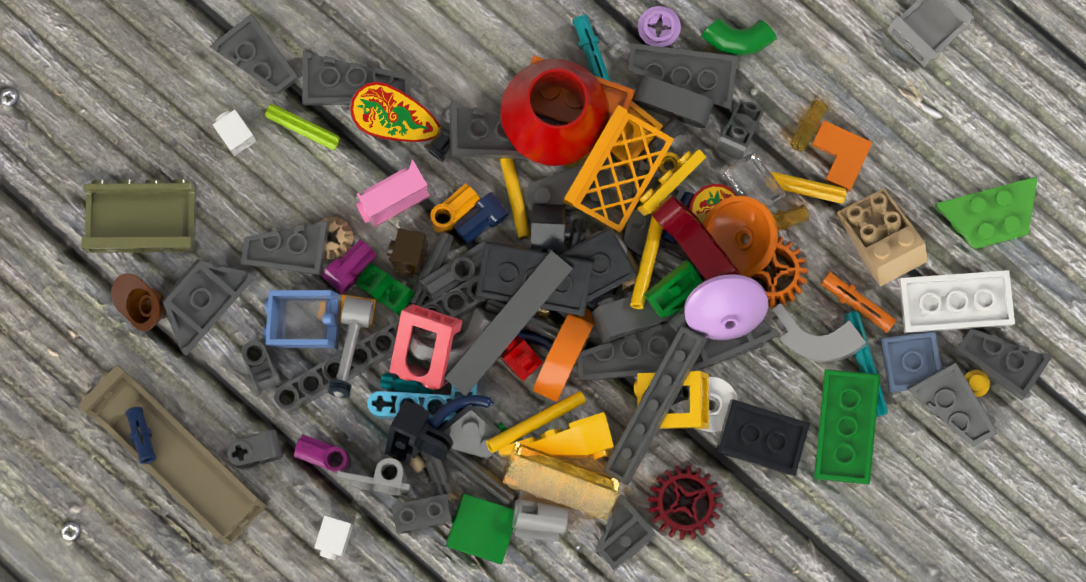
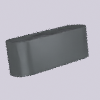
M641 76L632 100L641 108L669 118H676L680 122L697 128H706L714 106V101L706 96L650 76Z

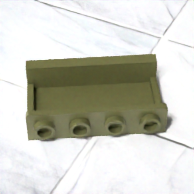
M123 179L119 180L118 184H108L106 180H92L91 184H84L83 190L86 192L85 237L81 239V248L86 253L195 252L196 188L192 183H189V180L174 179L172 183H162L161 180L148 179L145 183H135L134 180Z

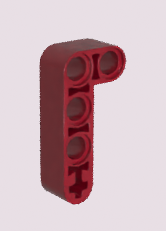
M670 195L651 213L659 225L676 239L706 280L722 275H742L699 218L676 197Z

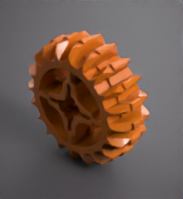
M781 236L778 238L775 253L786 258L791 267L778 263L776 254H774L770 262L763 269L766 271L770 264L772 270L777 272L772 281L769 273L763 270L751 276L754 279H761L765 283L770 309L775 307V300L783 306L786 305L785 298L793 302L795 296L792 292L800 295L803 290L798 285H805L807 279L799 276L808 273L807 268L799 267L806 262V258L797 259L796 257L800 254L801 250L797 248L792 252L790 248L793 242L789 241L784 246L782 245L783 237ZM786 276H792L791 284L786 289L776 292L777 280L786 278Z

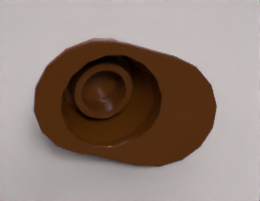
M125 273L116 278L111 288L114 306L139 331L151 330L157 322L167 317L161 302L164 296L160 291L149 287L134 274Z

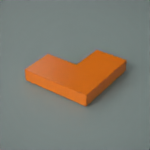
M823 120L812 146L836 157L825 181L837 187L845 188L846 191L850 192L873 142Z

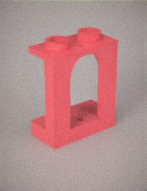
M415 304L401 311L389 372L397 374L403 380L421 382L426 388L440 389L448 383L444 378L446 377L453 336L461 331L463 320ZM413 325L437 333L429 370L407 363Z

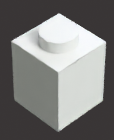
M236 110L222 113L216 118V123L213 124L215 130L234 157L257 142Z
M324 516L314 547L317 550H321L319 556L336 560V556L344 557L353 525Z

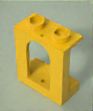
M690 371L683 386H690V413L667 414L659 429H709V374L702 371ZM637 373V381L634 383L637 407L655 373Z

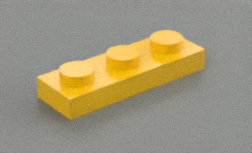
M700 149L692 153L689 150L686 151L677 160L679 166L673 172L670 169L658 179L661 184L654 191L650 188L641 196L639 200L642 203L637 207V210L643 216L650 214L706 158Z

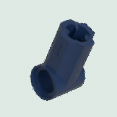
M490 192L480 199L471 212L453 225L457 233L467 244L475 240L488 228H493L500 224L510 214L494 192Z

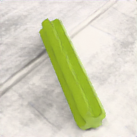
M270 104L266 110L265 115L268 119L332 150H335L340 143L338 135L274 104Z

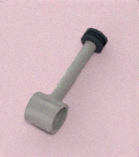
M349 296L345 298L341 323L348 324L349 327L337 378L330 380L328 393L330 395L340 398H348L350 396L352 385L347 380L359 329L370 327L374 311V301Z

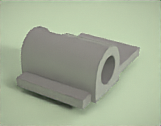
M385 458L377 464L374 478L338 471L337 477L341 481L350 482L349 486L353 488L371 490L373 486L376 492L401 496V492L412 493L411 485L405 484L406 472L398 460L393 458ZM388 469H397L398 473L394 479H385V472Z
M523 464L519 498L515 500L512 527L515 528L514 536L558 542L559 534L565 532L568 521V507L563 505L567 470Z

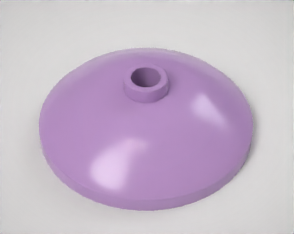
M742 275L717 276L701 283L690 293L684 306L686 322L694 332L705 338L713 340L735 339L751 332L763 321L768 310V299L763 287L749 277Z

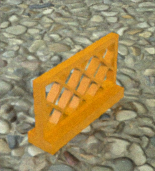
M620 105L617 106L563 200V203L580 210L608 227H612L618 233H621L674 138L628 113V110ZM628 121L639 127L640 137L626 140L623 129ZM644 130L648 131L651 134L645 135ZM621 134L623 141L616 143L617 139ZM658 137L666 142L661 151L650 154L646 139ZM642 140L646 155L631 159L628 144ZM624 145L628 160L613 163L610 155L612 148ZM658 156L653 164L651 157ZM606 158H608L609 165L602 166ZM648 159L649 173L636 177L633 162ZM629 163L633 178L618 182L614 167ZM610 168L614 183L599 187L597 180L598 172ZM645 179L639 188L638 181ZM594 181L596 188L589 190ZM634 182L637 194L634 198L623 201L619 186ZM616 187L619 202L604 205L601 190ZM597 192L601 207L589 209L581 204L586 194ZM631 202L629 208L626 211L624 204ZM621 205L623 218L619 225L608 220L606 209ZM602 210L603 216L596 212Z

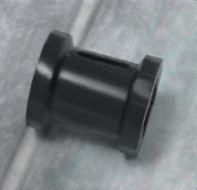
M440 126L438 128L439 133L430 144L426 143L424 148L437 160L443 162L445 160L444 155L450 149V131Z

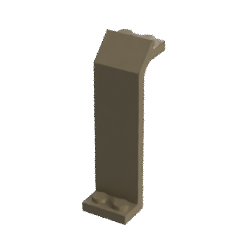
M119 365L107 370L95 388L89 389L82 396V401L78 406L103 426L138 462V453L135 443L130 440L131 429L125 412L133 407L143 408L147 427L152 431L151 441L157 459L142 465L219 541L228 547L267 507L264 502L240 482ZM138 427L142 444H144L140 427Z

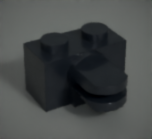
M533 204L531 249H542L544 252L553 250L555 254H558V250H564V241H570L571 214H565V205Z
M405 400L390 425L384 454L407 465H410L419 451L443 460L453 446V440L449 435L427 425L430 411L419 404Z

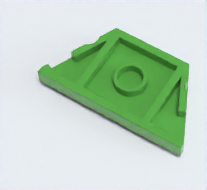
M1037 177L935 204V208L952 223L951 226L965 237V241L974 250L1022 238L1029 234Z

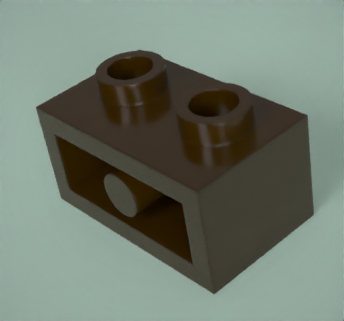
M401 228L398 229L396 240L390 241L387 256H390L389 261H391L394 270H398V275L407 278L420 275L428 249L426 234Z

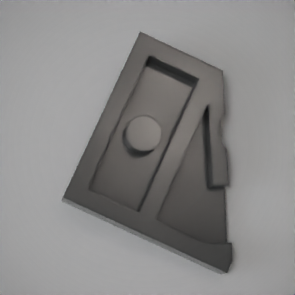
M621 494L617 499L612 516L609 517L605 532L600 538L596 550L615 572L657 535Z

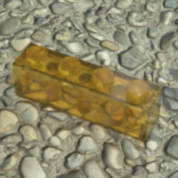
M518 442L515 443L503 470L502 483L507 484L510 488L530 492L539 499H549L568 509L579 510L591 518L607 520L619 495V481L613 477Z

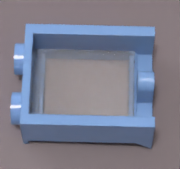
M269 290V296L265 301V311L267 313V325L263 329L265 345L275 349H338L341 312L340 294L332 290Z

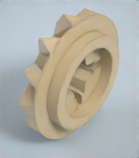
M324 217L319 222L329 221L328 232L331 234L339 229L336 238L340 243L338 245L331 241L326 244L324 259L334 260L341 258L353 245L352 229L346 221L338 217Z

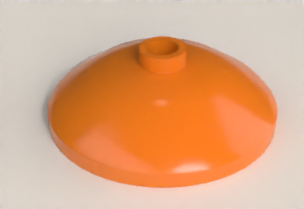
M733 196L719 202L706 216L703 225L734 263L742 276L751 277L767 266L777 247L778 230L771 211L763 203L746 196ZM747 235H749L750 240L747 244H745L744 239Z

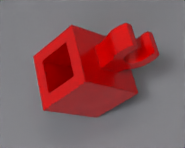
M518 335L499 356L511 372L522 381L543 364L525 340Z

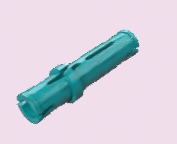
M581 15L574 18L572 22L580 41L578 46L579 49H583L589 71L596 77L610 81L598 47L599 39L593 33L589 16Z

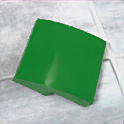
M462 493L445 547L502 565L514 529L512 527L514 510Z

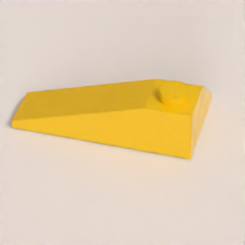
M602 412L571 422L565 430L561 428L552 429L541 434L540 438H526L499 449L498 452L500 457L588 458L593 456L594 460L609 456V450H612L614 445L605 413Z

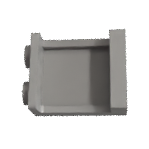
M917 0L900 17L897 16L890 23L887 31L925 68L971 24L974 16L971 9L965 3H959L957 0Z

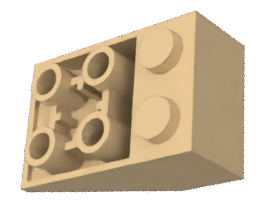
M885 188L837 212L865 266L879 286L928 262L925 242Z

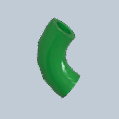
M718 18L701 35L707 43L720 52L735 56L756 54L777 40V36L772 28L761 19L749 28L736 29L726 24L721 18Z

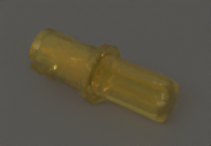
M818 100L812 101V105L804 119L799 120L800 126L790 142L791 148L799 152L805 150L813 134L819 131L818 125L828 110L827 105Z
M804 204L786 211L777 210V213L773 214L777 230L782 229L785 231L789 226L809 221V214Z

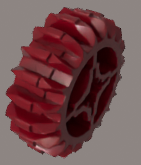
M678 465L674 468L676 474L674 476L668 469L664 471L667 478L666 481L660 476L656 478L657 483L661 487L651 486L650 490L656 493L657 497L649 496L648 502L656 503V506L650 507L648 512H658V516L654 517L652 522L657 523L660 520L664 522L659 528L661 532L667 526L670 527L669 537L672 538L676 531H680L679 539L684 540L685 532H689L690 539L694 540L696 538L695 530H698L702 536L706 534L703 527L704 524L710 529L714 528L715 525L709 520L710 517L717 520L720 518V515L713 512V510L722 509V503L714 502V499L722 497V493L712 492L718 486L717 482H713L711 485L706 483L711 477L709 473L702 479L699 477L702 471L701 468L698 467L693 475L690 474V465H686L685 473H681V468ZM677 481H691L699 485L701 489L687 492ZM670 485L675 496V502L664 510L662 498L665 489ZM680 495L685 499L697 495L692 500V503L689 504L692 506L690 510H687L685 506L673 510V508L677 507L678 502L681 501L678 499ZM706 495L708 507L705 516L700 520L695 504ZM676 513H683L693 524L680 525L673 522L669 517Z

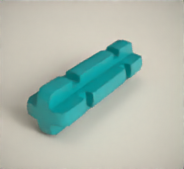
M384 373L380 380V387L382 389L391 390L394 388L395 391L420 394H433L434 390L426 388L421 382L403 380L398 376L397 378L394 377L392 374Z

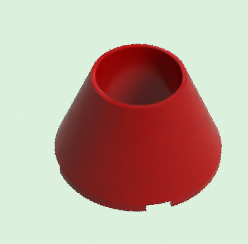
M562 59L541 60L523 68L509 82L501 102V122L509 141L527 159L548 166L572 164L589 154L609 119L608 100L600 82L584 67ZM561 87L569 90L576 96L582 113L569 124L561 126L550 125L535 115L530 101L537 92L544 88Z

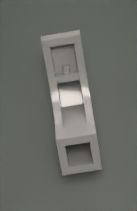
M781 303L772 309L776 314L772 319L781 331L788 330L787 333L780 337L782 342L797 355L808 360L836 362L853 356L867 346V343L850 320L828 335L815 336L803 331Z
M476 308L468 327L459 336L453 338L446 372H450L495 319L496 314ZM412 333L409 345L413 352L412 354L421 360H428L431 365L436 339Z

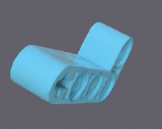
M478 383L468 395H477ZM453 385L451 395L378 391L371 394L367 404L374 417L394 420L405 400H412L428 410L429 405L433 402H440L442 405H445L464 395ZM383 399L385 404L394 405L393 399H396V413H393L392 407H383L382 411L378 412L374 404L379 403V400ZM456 412L451 413L442 423H447L457 415ZM429 415L428 422L430 421L433 415Z

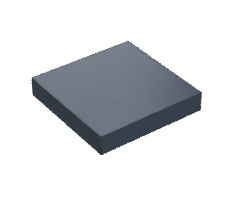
M935 331L880 339L888 393L908 391L907 387L941 369Z

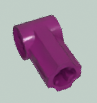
M360 239L341 259L334 260L325 269L322 277L343 295L358 280V275L377 257V254Z
M302 434L295 447L294 457L334 473H338V471L346 472L351 466V457L348 452L340 447L330 445ZM336 453H341L343 455L342 464L338 467H332L330 462L332 456Z

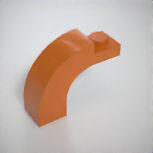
M585 310L584 316L568 314L548 353L532 391L558 402L582 349L595 327L594 319L589 310Z

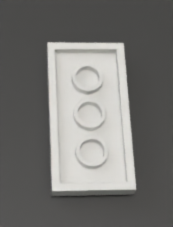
M1009 270L899 279L904 334L1002 327L1015 324Z

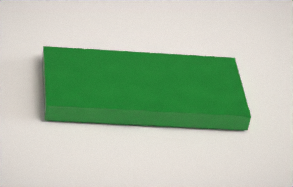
M825 369L814 479L870 485L880 374Z

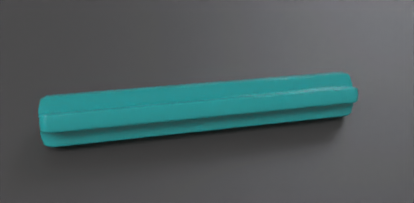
M858 311L849 312L844 316L845 322L847 323L850 320L867 343L865 348L855 354L860 373L877 374ZM879 385L877 417L888 413L881 385Z

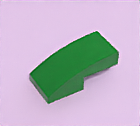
M372 263L367 266L354 284L399 316L415 295L410 288L393 279L388 273Z

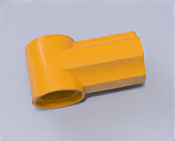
M465 183L442 204L436 205L431 211L432 228L437 233H449L452 231L453 225L475 208L474 206L480 200L477 193ZM440 214H447L450 220L446 224H440L436 221V217Z

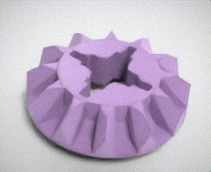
M663 6L649 8L641 15L638 22L639 36L646 45L668 48L669 45L677 40L681 30L680 20L676 13ZM659 18H662V26L667 28V30H662L660 36L657 37L656 29H653L652 26H656Z

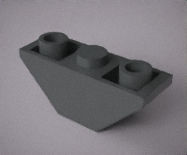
M739 100L720 138L717 150L742 160L764 110L758 108L752 102Z

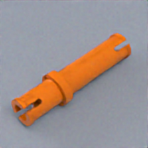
M831 271L820 284L840 298V303L848 304L884 330L885 333L892 328L897 320L856 291V287L853 284L849 286ZM861 304H863V305L866 306L868 309H870L872 312H874L875 314H877V315L879 316V318H878L876 315H874L873 313H871L869 310H867L865 307H863Z

